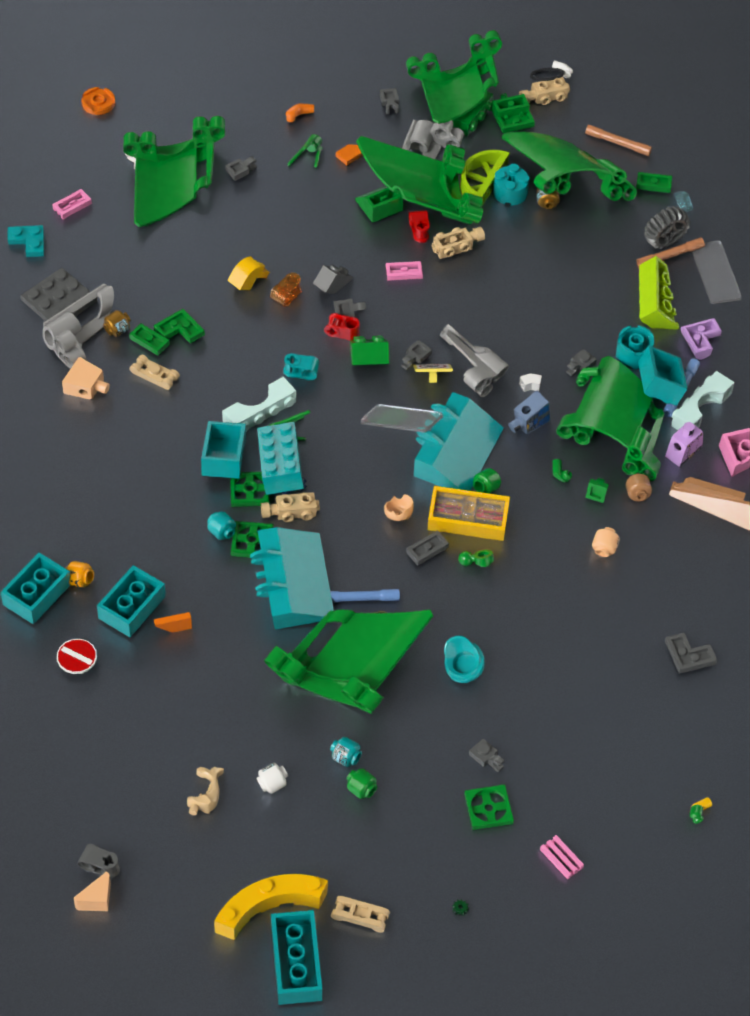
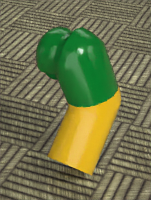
M709 797L691 806L689 815L693 823L698 824L704 820L702 816L703 810L712 806Z

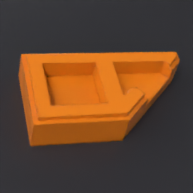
M348 144L338 150L335 157L348 166L363 155L358 145Z
M190 612L154 619L155 627L172 633L192 629Z

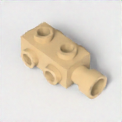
M561 77L550 81L532 83L531 91L522 90L519 92V95L524 94L528 103L535 100L536 104L542 103L547 105L550 101L557 100L562 102L568 98L570 86Z
M456 227L450 233H438L433 239L432 249L440 259L451 257L452 255L472 250L473 241L485 240V234L482 227L473 228V231L470 232L466 228Z
M314 492L283 494L276 496V504H269V502L261 503L262 518H270L272 515H277L278 520H283L284 522H292L297 518L308 521L316 517L317 511H320L319 500H315Z

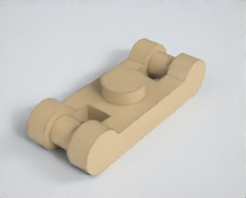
M140 355L137 358V362L133 363L129 368L133 374L166 390H169L173 386V381H177L180 377L176 370H169L148 360L145 355Z
M337 896L336 908L331 913L332 919L372 928L376 932H384L386 927L385 920L389 918L390 914L388 909L348 897ZM348 907L350 908V911H344V908ZM371 915H376L377 920L372 919Z

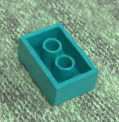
M38 552L1 591L2 603L11 611L34 624L70 586V571Z
M133 565L97 605L98 619L131 637L166 597L165 583Z

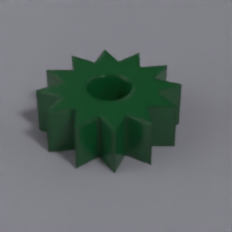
M457 899V902L454 901V905H452V912H455V915L464 916V913L467 914L469 910V904L462 899L461 901Z

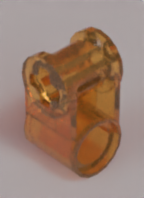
M297 273L287 274L284 279L273 287L270 292V298L287 307L301 293V286L299 285L301 282L300 276Z

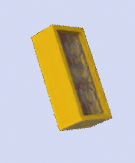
M434 486L428 517V530L504 541L510 497Z

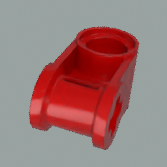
M427 210L409 212V224L414 240L418 243L427 242L429 240L428 230L430 229Z
M332 313L329 316V323L325 326L324 332L330 337L349 341L354 340L355 336H360V322L355 317Z

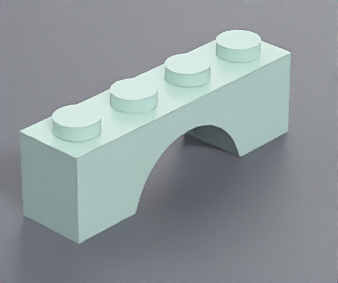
M718 371L712 376L709 375L705 379L704 384L701 387L698 386L690 398L687 397L682 407L680 409L677 408L673 412L671 426L679 430L685 423L691 422L699 428L703 416L699 411V407L707 403L722 404L732 394L734 381Z
M282 377L268 385V398L261 404L247 406L237 402L222 411L223 422L246 424L247 432L253 426L261 424L269 417L275 416L283 409L296 403V390Z

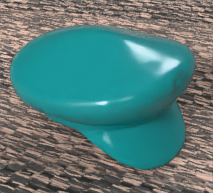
M454 636L447 640L444 646V664L448 676L458 683H469L477 679L485 667V658L479 646L470 642L464 636Z

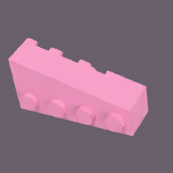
M750 428L722 434L719 448L732 477L750 468Z

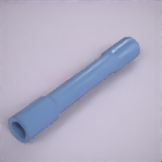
M691 359L684 371L687 386L700 366V362L697 359ZM679 403L677 406L666 404L663 409L664 416L672 417Z
M399 589L348 592L330 591L332 603L374 600L400 601Z

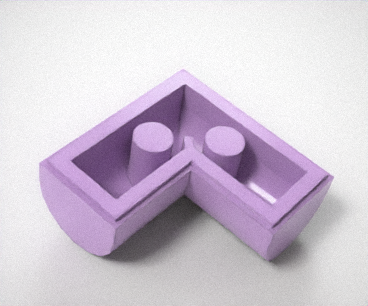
M715 318L681 327V333L694 356L699 360L707 358L712 353L713 348L708 339L721 336L722 332Z

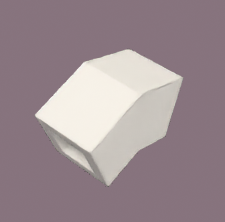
M532 373L521 376L519 384L524 392L529 390L539 391L542 376Z

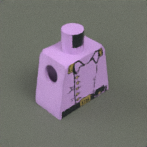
M691 422L685 423L671 437L665 457L677 466H682L702 448L703 431Z

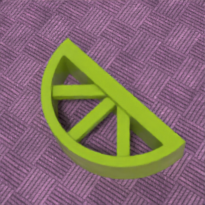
M486 150L468 158L461 174L460 189L462 195L470 193L482 197L483 206L494 188L495 172L509 165L510 152ZM483 166L487 177L475 174L472 171ZM466 178L474 179L483 184L470 186Z

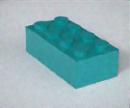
M289 422L257 428L262 480L266 495L304 489L295 423Z
M314 910L271 914L278 1005L322 1001V980Z

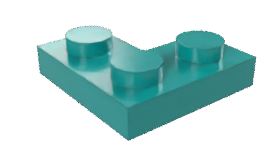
M43 225L8 227V245L26 244V257L44 256Z

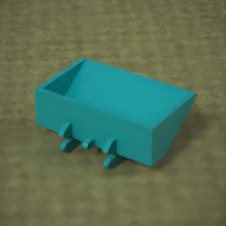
M452 392L445 406L441 404L431 405L430 408L434 411H431L430 415L436 419V422L428 421L425 425L431 431L420 429L416 432L420 436L416 437V441L422 447L415 458L414 477L441 487L470 491L473 486L474 476L482 470L504 427L470 398Z
M280 527L258 530L261 550L250 554V558H252V564L264 565V571L257 572L256 577L257 579L266 578V583L258 585L255 589L259 591L257 592L258 597H269L275 630L320 622L329 611H334L320 533Z

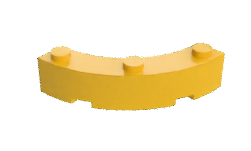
M284 874L257 881L242 889L225 904L214 920L215 933L235 940L238 933L250 921V918L259 912L279 907L280 904L294 903V905L320 909L328 893V880L304 874Z

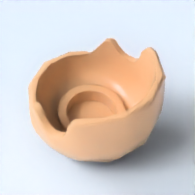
M406 494L401 499L393 496L384 505V512L387 518L393 521L409 519L414 509L412 497Z

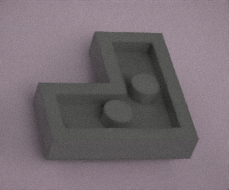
M685 633L668 636L665 639L679 674L716 665L717 658L710 644L691 648Z

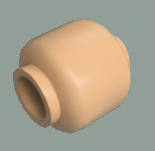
M605 527L604 529L597 530L595 533L592 547L597 555L609 557V555H613L616 552L620 538L613 528Z

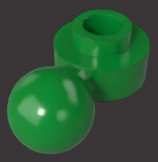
M480 550L475 554L463 551L459 554L458 560L463 566H469L475 562L480 567H487L494 561V556L491 550Z

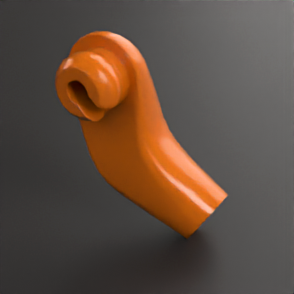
M298 103L286 111V120L292 123L295 122V117L299 115L314 113V104Z

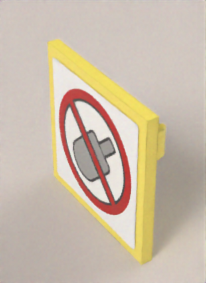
M413 364L415 372H429V383H437V372L453 371L450 364Z

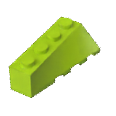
M655 256L639 265V318L650 328L677 330L679 329V324L674 319L677 313L676 309L672 308L671 300L674 299L673 293L668 287L671 285L668 266Z

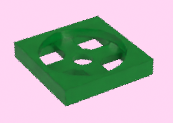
M262 471L241 472L240 478H231V507L261 506V503L269 502V494L266 495V493L261 499H254V493L265 491L264 484H256L253 481V478H256L263 482ZM246 478L243 484H236L238 481ZM252 486L253 490L248 491L246 487ZM235 492H244L246 499H238L235 496Z
M235 521L236 528L232 540L231 556L250 558V554L255 552V545L260 544L257 530L274 528V524ZM250 528L248 533L239 534L243 530ZM255 537L256 540L254 542L249 541V538ZM236 542H245L247 550L239 549Z
M505 784L464 791L472 830L514 823ZM490 794H499L502 796L503 802L495 803L491 801ZM475 796H482L483 803L481 805H471ZM491 805L493 809L491 811H487L485 809V806ZM506 810L505 815L496 820V812ZM483 814L486 816L487 821L481 820L475 815Z

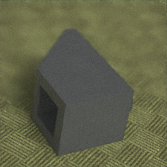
M323 265L313 284L325 293L335 294L348 284L353 277L342 266L338 268L335 265Z

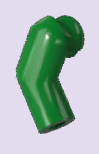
M600 367L583 368L577 376L576 384L583 387L588 383L591 376H600Z
M554 459L552 461L553 476L563 483L569 482L572 478L571 471H563L562 461Z

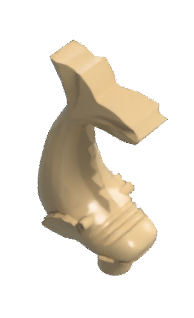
M204 767L197 768V776L208 779L211 783L206 794L202 795L200 793L198 797L189 796L187 798V806L190 807L189 814L197 815L198 810L210 814V811L215 809L220 794L217 778L224 773V768L213 767L210 770Z

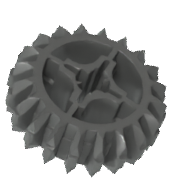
M667 207L665 210L662 209L661 212L656 213L654 217H651V221H648L647 226L644 228V234L647 242L655 249L667 248L669 245L673 246L680 238H683V235L687 233V229L690 228L689 224L691 222L687 213L680 207Z

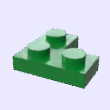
M184 309L153 325L154 331L167 339L180 333L189 343H192L205 335V330Z

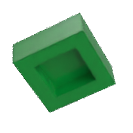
M601 478L597 480L590 479L585 498L604 503L609 484L605 483V480Z

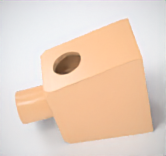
M78 357L62 381L64 394L85 399H93L98 391L107 394L110 388V384L104 382L102 369L81 357Z

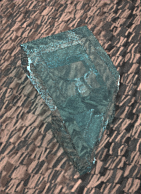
M685 191L674 193L677 204L683 211L693 210L688 193Z

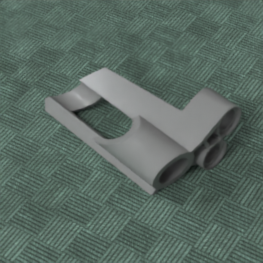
M413 120L402 149L408 151L410 149H417L422 152V155L436 159L441 147L446 148L447 144L460 147L464 138V132L459 128H452L453 121L438 124L428 120Z

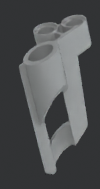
M102 284L43 322V339L50 350H54L59 359L70 369L78 357L87 360L81 348L82 344L104 328V318L110 314L113 306V287ZM99 297L101 307L98 316L81 326L73 314L82 306Z
M447 324L441 331L440 337L449 345H454L474 366L465 372L464 382L481 397L487 396L493 388L491 383L497 382L504 376L509 365L491 349L471 344L450 324ZM458 337H460L466 344H468L475 352H473L467 345H465Z

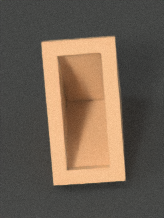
M107 871L74 897V904L77 910L108 911L111 883L110 875Z

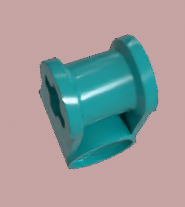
M294 353L285 356L283 373L287 377L305 380H315L317 378L320 363L318 358Z

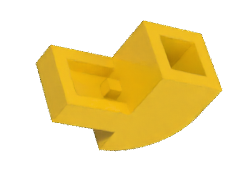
M249 256L242 259L235 266L228 281L239 290H251L256 278H267L270 272L265 269L264 264Z

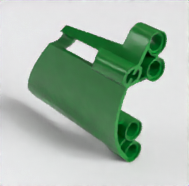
M491 30L487 32L485 38L479 34L472 35L469 38L471 57L468 62L450 70L440 71V66L434 53L425 54L422 61L415 56L407 59L406 67L408 74L413 78L421 80L434 122L438 124L445 123L463 116L487 97L489 87H496L499 80L493 55L501 49L502 41L497 31ZM490 72L492 78H488L483 84L480 76Z
M200 116L194 118L193 139L173 145L157 146L156 135L150 131L142 133L141 137L134 132H128L124 135V153L136 158L134 223L138 227L155 223L177 212L193 201L201 188L207 189L212 184L215 142L225 136V119L223 117L214 116L210 121ZM207 159L206 176L197 180V163Z
M508 132L502 135L504 141L545 169L534 179L535 186L545 194H551L555 190L560 194H566L571 188L569 181L571 172L593 171L598 175L599 179H602L600 191L612 201H617L621 197L626 201H632L637 195L636 188L626 180L627 174L623 169L608 159L597 160L570 142L534 132Z
M360 136L356 140L370 168L392 192L401 194L402 198L406 201L440 211L443 217L469 225L473 222H480L483 215V208H481L483 198L470 193H464L461 196L458 174L461 175L465 167V159H463L465 149L447 144L443 159L439 161L364 136Z
M606 356L601 359L598 365L601 369V375L593 376L576 413L564 415L556 432L564 439L574 436L575 441L580 445H587L595 430L606 434L628 448L622 465V469L626 474L634 475L639 472L646 475L650 482L654 481L660 470L661 462L653 454V449L663 421L664 412L662 409L655 407L653 398L644 393L642 381L629 368L613 357ZM647 411L656 420L650 433L641 427Z
M344 609L329 611L291 653L285 652L276 645L264 662L288 684L299 686L317 695L357 707L372 714L384 699V696L382 697L376 690L434 615L431 610L400 613H355L352 610ZM328 623H342L317 656H308L307 649Z

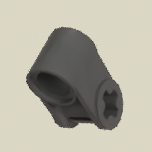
M87 844L77 863L83 870L103 875L107 871L110 879L115 878L120 873L117 855L93 844Z

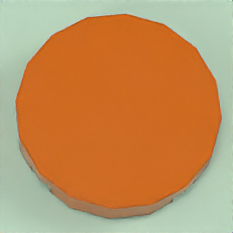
M90 88L82 95V107L90 114L103 115L113 110L115 106V96L107 88Z

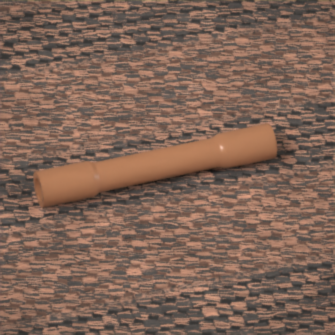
M592 125L587 126L585 134L615 143L646 156H649L652 151V147L623 138Z
M700 237L671 249L641 257L636 262L639 267L640 264L655 256L663 261L703 248L705 243L703 238Z

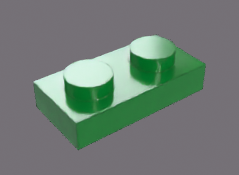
M638 172L636 189L665 193L671 192L672 176Z
M142 323L129 334L132 341L157 356L170 345L167 338Z

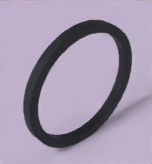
M559 68L537 69L530 73V78L537 81H550L561 78L564 75V71ZM543 71H557L561 73L548 78L533 76Z

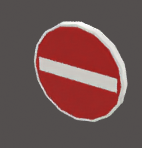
M83 639L66 641L59 647L57 652V662L60 668L71 674H82L89 671L97 660L95 647L89 641Z

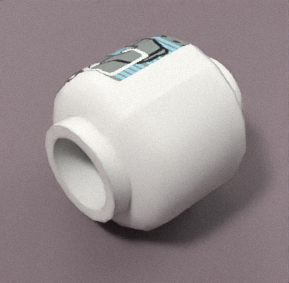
M271 763L258 772L259 777L256 779L264 792L267 791L272 794L287 785L285 778L288 777V774L283 765L279 767L276 763Z

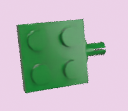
M504 93L500 95L501 99L492 101L491 111L502 133L535 127V121L529 111L530 105L524 94L508 97Z

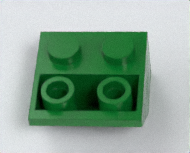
M387 186L355 198V201L372 223L403 211L402 195L392 192Z
M355 336L354 340H350L352 365L389 364V342L383 336H372V339H366L365 336Z

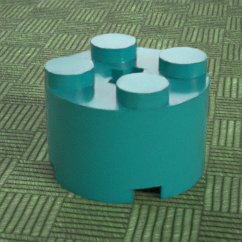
M510 164L496 171L493 188L495 199L502 204L506 202L511 203V205H518L524 202L529 187V175L517 164Z
M627 326L623 328L619 333L616 358L632 369H639L638 361L647 347H654L653 333L643 326Z

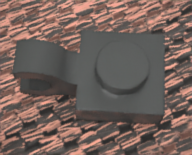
M253 156L245 161L239 158L225 165V169L233 180L236 181L248 175L249 171L255 170L257 168L255 165L257 160Z
M352 298L333 301L335 313L344 316L355 317L354 311L366 309L365 302L353 303Z
M418 340L406 349V356L402 358V361L405 363L401 367L407 371L415 361L419 364L432 354V349Z
M582 349L571 358V362L567 365L570 369L566 373L572 377L579 370L594 366L597 359Z
M485 739L479 741L469 750V756L481 766L485 767L489 764L497 772L504 768L502 765L504 759L498 755V750Z

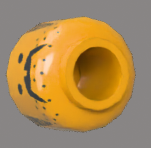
M72 561L65 567V569L70 571L69 584L71 586L85 588L92 583L94 571L90 564Z

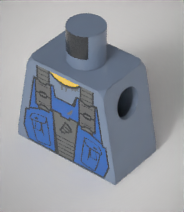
M538 390L535 391L514 409L515 419L508 423V426L514 433L522 429L526 434H529L551 421L549 402Z

